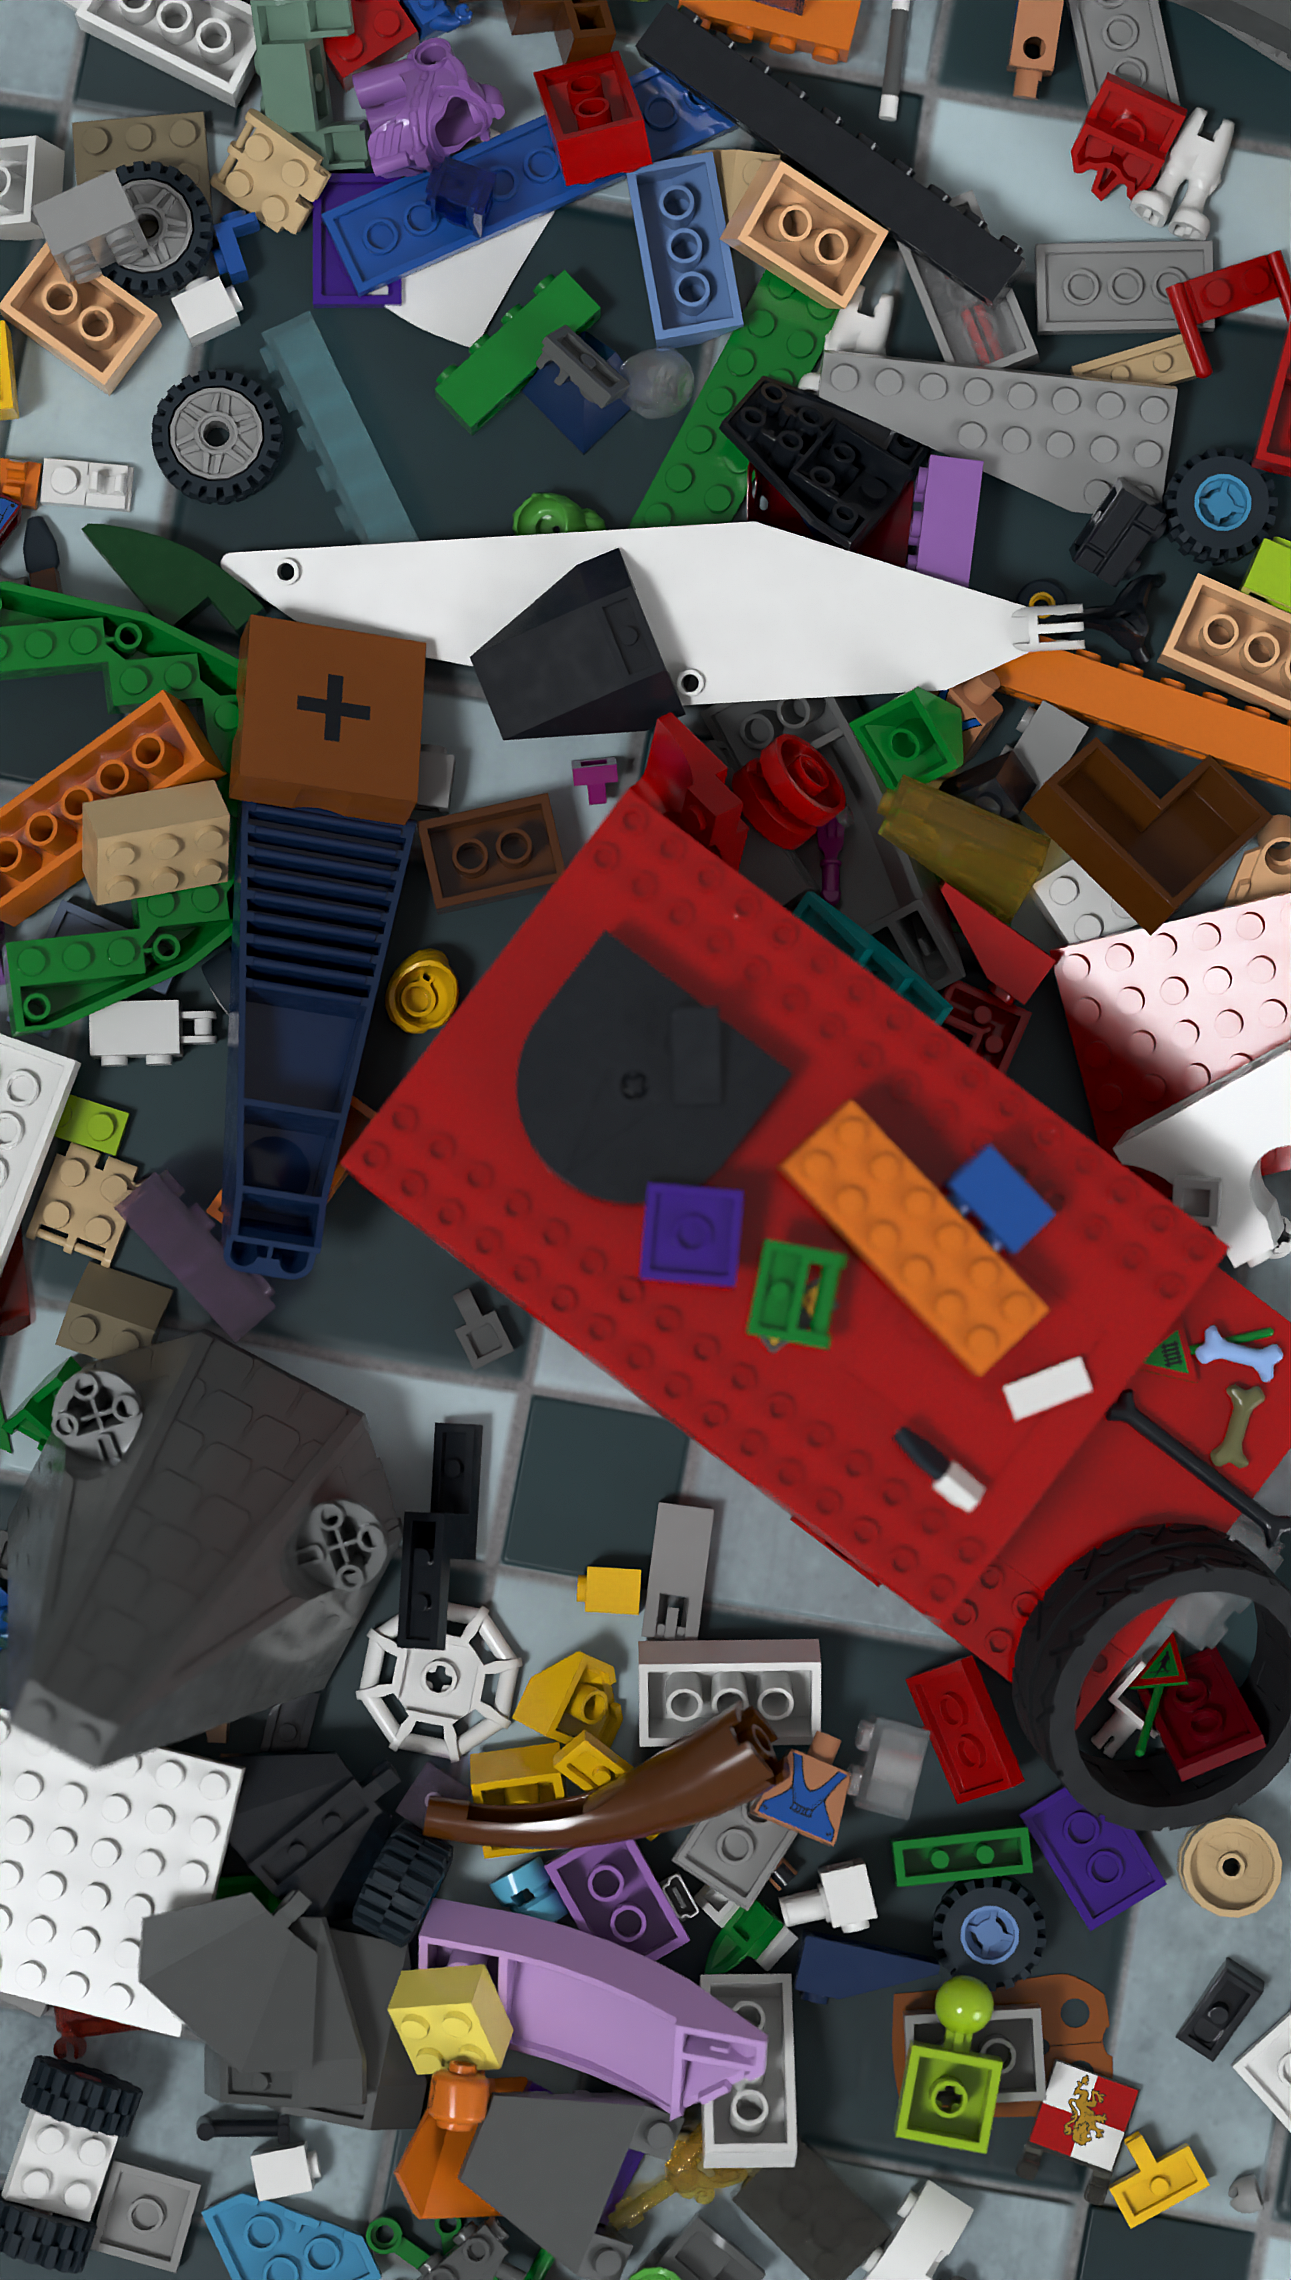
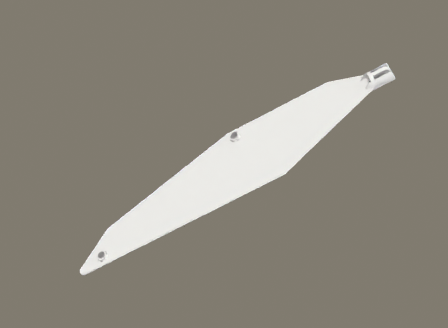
M755 521L227 553L221 560V568L297 622L425 642L427 658L473 666L470 659L471 655L577 564L619 548L651 632L682 705L906 693L917 686L926 691H940L954 687L1029 652L1085 649V640L1040 642V634L1084 631V622L1039 624V615L1083 613V604L1026 607ZM286 563L291 564L294 568V576L290 580H285L281 575V568ZM688 674L695 675L698 678L699 685L695 691H688L683 685V680Z

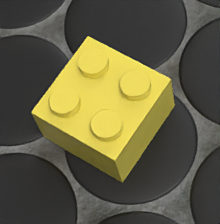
M485 1964L403 1970L400 1973L387 2009L417 2075L433 2074L437 2070L449 2068L450 2061L454 2060L474 2063L477 2065L476 2071L501 2069L514 2031Z

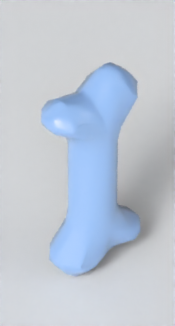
M1211 1325L1205 1330V1342L1197 1347L1195 1351L1197 1359L1204 1364L1215 1359H1225L1251 1366L1259 1373L1264 1383L1269 1382L1274 1377L1273 1366L1283 1358L1282 1350L1275 1344L1263 1349H1254L1228 1342L1220 1336L1215 1325Z

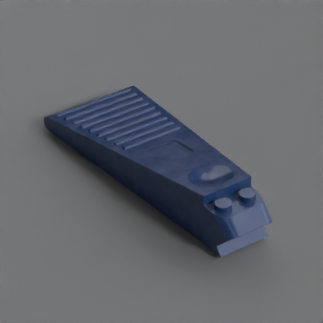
M238 800L221 1211H223V1257L226 1264L233 1270L283 1279H299L305 1277L311 1271L316 1254H320L327 1200L417 820L408 819L406 825L346 817L320 808H287Z

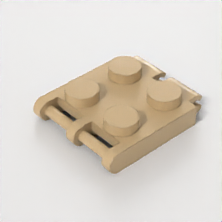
M250 108L245 115L246 125L237 141H231L227 148L229 156L220 172L213 174L210 184L247 212H255L257 219L276 233L286 229L290 233L296 234L300 232L313 209V205L310 202L318 200L331 177V173L321 166L324 157L258 110ZM254 127H255L256 129H255L253 135H252L251 137H249L250 134H251V132H252V130H253ZM236 160H238V162H237L235 168H234L233 171L230 173V171H231V169H232L234 163L236 162Z
M71 1142L66 1156L56 1154L26 1232V1238L35 1240L36 1237L63 1246V1252L72 1255L76 1251L100 1260L101 1266L109 1269L142 1187L140 1184L134 1183L139 1167L109 1156L104 1169H97L101 1153ZM43 1224L69 1235L67 1238L40 1229ZM80 1238L106 1248V1251L104 1253L80 1244L78 1239Z

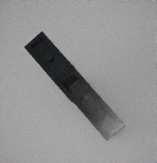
M435 1423L430 1512L404 1511L397 1648L445 1650L450 1559L476 1560L483 1425Z

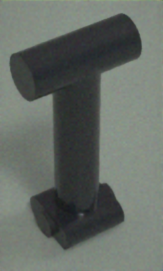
M280 2112L278 2113V2118L212 2119L209 2116H201L196 2122L197 2137L202 2141H209L213 2137H278L279 2143L285 2145L290 2139L289 2114Z

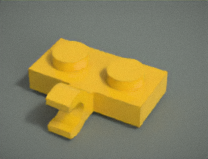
M1138 2130L1123 2138V2141L1139 2169L1109 2184L1107 2187L1128 2226L1132 2229L1210 2186L1187 2143L1155 2159Z

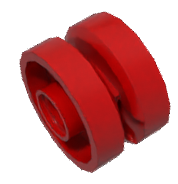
M784 733L777 737L761 751L760 757L750 760L733 775V792L743 802V814L760 834L782 849L795 850L816 833L817 826H824L845 809L846 796L843 785L835 770L819 751L796 735Z

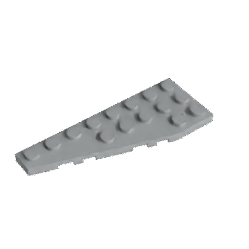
M823 349L818 387L819 397L950 457L984 461L983 472L1071 512L1094 514L1119 477H1122L1162 503L1178 393L1176 386Z

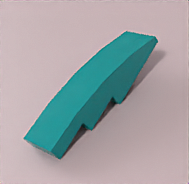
M808 891L792 914L939 1026H941L954 1008L887 947L814 892Z

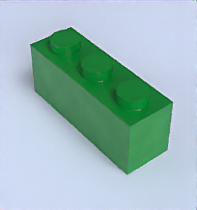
M1025 1824L890 1838L894 1880L897 1887L1033 1873L1029 1832Z

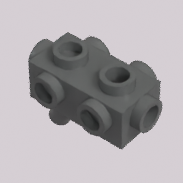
M491 2216L478 2226L473 2221L464 2226L452 2238L456 2245L444 2256L439 2251H436L418 2267V2271L422 2275L417 2280H493L494 2276L501 2280H523L527 2272L503 2260L509 2253L510 2246L506 2243V2240L510 2235L503 2225L494 2216Z

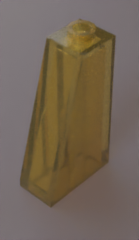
M906 775L901 777L895 790L889 788L885 790L877 809V813L883 815L878 830L879 835L1008 924L1011 923L1041 873L1051 842L1049 837Z

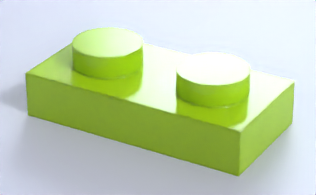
M70 1094L54 1137L117 1157L131 1114Z

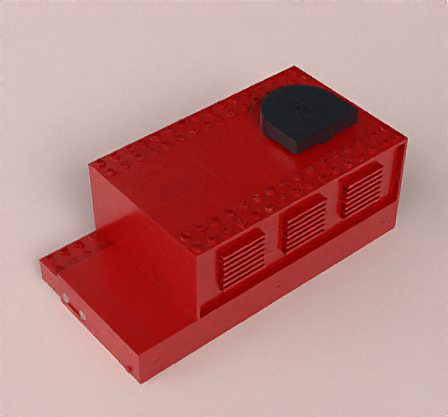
M629 789L626 790L340 1162L357 1184L790 1514V1520L858 1573L878 1588L881 1585L1011 1684L1012 1669L1015 1667L1014 1657L1022 1629L1038 1601H1043L1045 1591L1069 1565L1094 1547L1097 1550L1101 1548L1103 1542L1136 1528L1165 1523L1166 1527H1171L1174 1523L1205 1525L1227 1533L1241 1515L1239 1510L1130 1425L1122 1421L1106 1420L1104 1413L1112 1403L1119 1400L1123 1390L1133 1389L1134 1402L1138 1410L1251 1498L1257 1494L1291 1448V1322L1217 1267V1264L1229 1250L1230 1246ZM718 1006L721 1105L673 1106L671 1008ZM845 1100H853L944 1198L950 1192L942 1183L982 1145L990 1144L1056 1214L1015 1254L1012 1252L1007 1253L1004 1249L996 1253L1041 1300L1049 1311L981 1376L971 1374L776 1167ZM648 1182L744 1190L735 1287L639 1278ZM971 1214L963 1218L977 1233L983 1228ZM763 1239L848 1255L846 1269L840 1270L835 1296L839 1307L832 1311L828 1335H833L830 1350L788 1342L774 1353H771L759 1336L745 1333ZM809 1264L805 1287L817 1278H820L822 1265ZM1181 1317L1189 1346L1204 1343L1205 1330L1211 1325L1217 1327L1222 1338L1264 1328H1272L1274 1331L1272 1336L1240 1343L1239 1345L1263 1349L1275 1344L1283 1352L1282 1360L1273 1366L1274 1377L1265 1383L1261 1380L1259 1373L1251 1366L1225 1359H1215L1204 1364L1197 1359L1195 1354L1191 1355L1198 1384L1138 1370V1368L1170 1326ZM1075 1358H1081L1093 1390L1015 1420L1003 1387ZM1236 1384L1243 1390H1248L1258 1386L1262 1389L1265 1400L1251 1412L1242 1442L1243 1453L1249 1461L1248 1466L1238 1468L1232 1463H1226L1221 1467L1214 1465L1210 1453L1222 1444L1233 1411L1232 1400L1226 1392L1227 1387ZM903 1425L928 1440L948 1458L950 1463L955 1461L985 1488L979 1503L973 1509L967 1512L961 1506L953 1505L932 1487L935 1479H932L917 1466L893 1439L895 1433ZM1177 1598L1169 1599L1138 1615L1119 1630L1101 1650L1087 1673L1076 1704L1075 1730L1128 1660L1133 1658Z

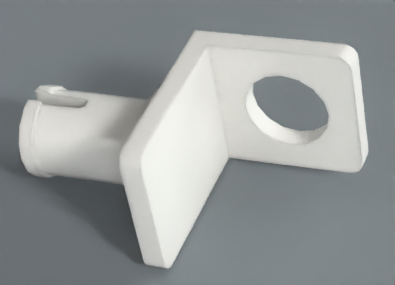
M1143 1654L1138 1657L1109 1691L1108 1700L1115 1705L1116 1712L1097 1734L1091 1738L1093 1744L1100 1749L1113 1736L1104 1746L1105 1750L1103 1751L1110 1758L1116 1755L1115 1753L1136 1729L1142 1730L1146 1714L1122 1695L1147 1665V1658ZM1152 1726L1150 1736L1155 1739L1158 1733L1155 1727Z

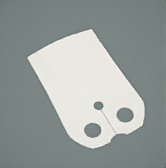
M489 128L491 133L490 139L501 134ZM479 136L470 140L477 141L479 143L484 142L480 139ZM458 151L451 153L450 156L457 154ZM555 210L402 278V306L385 307L425 331L470 348L484 334L515 276ZM388 285L367 295H388Z

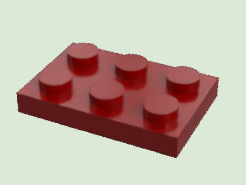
M973 1655L920 1672L905 1679L957 1804L1012 1788L1025 1781L1019 1768L1018 1760L1012 1751L1001 1725L1000 1717L994 1708Z

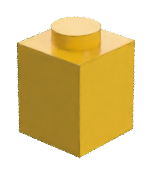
M587 1566V1575H578L576 1602H585V1612L639 1615L641 1569Z

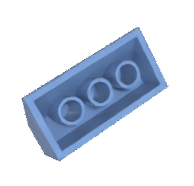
M713 151L652 162L653 164L626 173L657 351L701 344L744 326L730 246L720 240L726 228Z

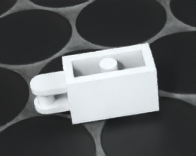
M179 1000L116 1002L89 1015L90 1056L94 1059H101V1066L104 1067L128 1066V1058H146V1065L149 1066L173 1065V1057H183V1045L217 1044V1036H212V1020L217 1019L216 1012H183L182 1003ZM194 1020L195 1036H183V1021Z

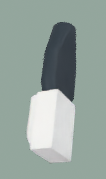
M905 1425L893 1436L895 1442L917 1466L932 1479H935L932 1487L955 1506H961L967 1512L979 1503L985 1488L955 1461L950 1463L948 1458L933 1444Z

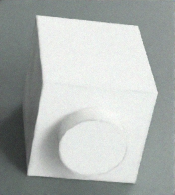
M307 2140L255 2150L250 2156L259 2201L313 2191L315 2187L314 2178L321 2177L317 2151L308 2150Z

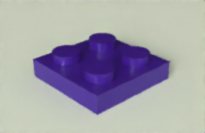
M648 1182L639 1278L735 1287L744 1190Z

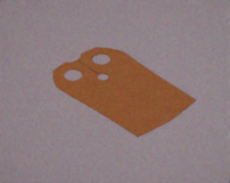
M1054 1974L1027 1978L1025 1980L1021 1979L1015 1982L1014 1987L1006 1989L1005 1986L996 1988V1991L991 1992L994 2005L1038 2003L1040 2006L1042 2036L1050 2045L1049 2051L1044 2054L1046 2088L1056 2061L1066 2065H1070L1078 2060L1085 2061L1092 2066L1095 2075L1112 2081V2056L1107 2054L1103 2046L1104 2032L1110 2026L1105 1996L1098 1989L1075 1976ZM939 1990L894 1994L892 2057L899 2097L906 2064L902 2010L935 2009V1999ZM1073 1998L1084 2001L1089 2008L1087 2022L1077 2028L1066 2025L1061 2018L1063 2004ZM1042 2100L996 2103L993 2117H1037Z

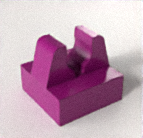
M607 757L571 761L574 786L587 785L589 805L607 804L605 783L618 782L616 758Z

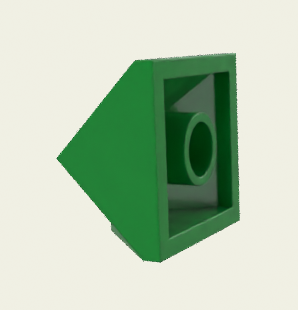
M918 686L849 722L851 729L894 800L964 764L961 708Z

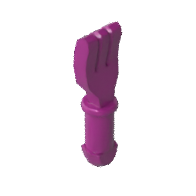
M837 815L822 827L817 826L818 849L824 855V859L820 861V867H822V891L820 892V897L833 907L839 903L841 898L840 867L842 862L837 859V855L842 851L844 844V815Z

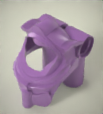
M444 38L427 39L421 42L415 49L410 50L406 59L352 75L359 104L362 109L366 110L372 132L367 144L376 177L381 176L387 179L401 176L410 177L422 174L423 170L435 173L439 170V166L449 158L451 153L460 150L471 139L479 136L482 141H489L491 134L489 127L492 124V118L496 117L498 120L505 114L503 98L499 89L492 85L475 82L468 76L464 64L454 56L449 42Z

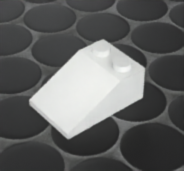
M36 135L0 139V240L24 241L45 238L31 206L62 193L65 151Z

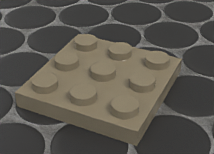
M204 112L72 123L77 186L111 170L116 172V168L124 164L126 167L133 165V162L143 161L145 164H151L152 161L161 162L163 166H172L179 169L182 174L187 175L194 181L206 198L213 218ZM148 220L140 224L146 239L154 237L159 230V224L155 221ZM214 232V235H213V236H214L213 246H216V245H215V232Z

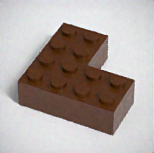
M1097 737L1052 775L1022 809L1150 936L1238 855L1273 818L1210 755L1163 798L1159 799Z

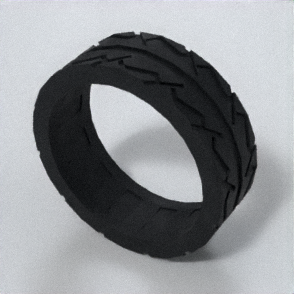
M1165 1523L1136 1528L1103 1542L1101 1548L1097 1550L1094 1547L1062 1572L1045 1591L1043 1601H1038L1022 1629L1014 1657L1015 1667L1012 1669V1699L1019 1724L1037 1753L1072 1797L1098 1817L1101 1814L1106 1816L1104 1821L1130 1830L1161 1831L1166 1827H1169L1170 1831L1200 1825L1230 1812L1235 1804L1240 1806L1264 1789L1289 1762L1291 1754V1591L1254 1552L1238 1539L1234 1541L1229 1540L1231 1535L1205 1525L1174 1523L1171 1527H1166ZM1225 1592L1253 1600L1258 1624L1256 1651L1248 1676L1239 1691L1263 1735L1265 1748L1183 1782L1167 1752L1144 1759L1115 1761L1090 1756L1078 1750L1075 1736L1076 1704L1084 1679L1098 1654L1119 1630L1141 1613L1169 1599L1192 1593Z

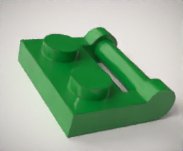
M763 1239L745 1333L830 1350L833 1335H828L840 1270L846 1269L848 1255ZM815 1263L822 1265L810 1329L808 1331L798 1329L797 1325L809 1264Z

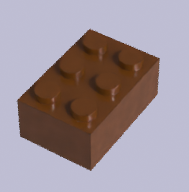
M548 793L417 822L438 915L550 890L565 871Z

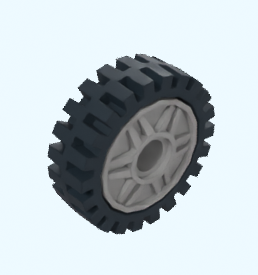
M143 161L133 162V165L126 167L125 164L117 167V177L139 225L144 221L151 220L159 224V230L154 237L146 239L149 247L141 250L143 255L139 259L119 266L117 262L101 268L102 274L132 296L136 294L141 295L143 298H153V295L164 297L171 295L170 292L175 289L182 290L187 285V282L191 279L195 280L199 276L200 269L203 265L206 266L210 258V250L213 248V218L206 198L191 178L182 174L175 167L163 166L161 162L152 161L151 164H145Z
M216 369V372H209L208 370L198 371L199 375L193 377L188 375L181 379L182 382L179 385H173L167 391L168 395L165 399L162 398L157 406V413L153 416L151 440L157 464L167 480L176 489L181 491L183 495L191 499L195 498L201 503L210 504V502L218 505H228L230 501L240 502L246 500V496L251 493L255 495L261 490V486L265 482L268 483L274 476V470L280 464L284 447V435L279 412L267 392L252 379H247L243 374L238 372L233 374L228 373L225 369ZM215 428L226 429L230 435L228 441L218 447L209 445L206 442V437L211 430Z

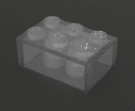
M871 1712L869 1721L861 1719L854 1744L858 1750H861L858 1765L850 1763L847 1771L850 1773L847 1794L850 1795L849 1800L852 1804L861 1809L909 1820L931 1731L924 1725Z

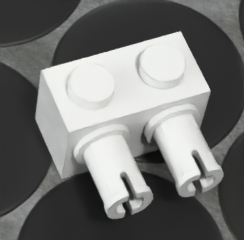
M862 1858L819 1867L817 1869L821 1883L817 1884L816 1889L778 1898L786 1927L826 1919V1922H830L833 1928L841 1926L843 1933H850L869 1928L868 1920L878 1918L866 1866Z

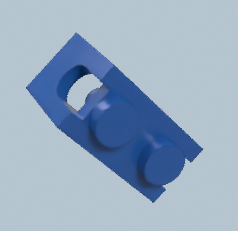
M990 1144L982 1145L942 1183L950 1192L945 1197L947 1202L963 1218H966L969 1214L973 1216L983 1227L978 1232L979 1236L996 1253L1004 1249L1007 1253L1012 1252L1015 1254L1056 1215Z

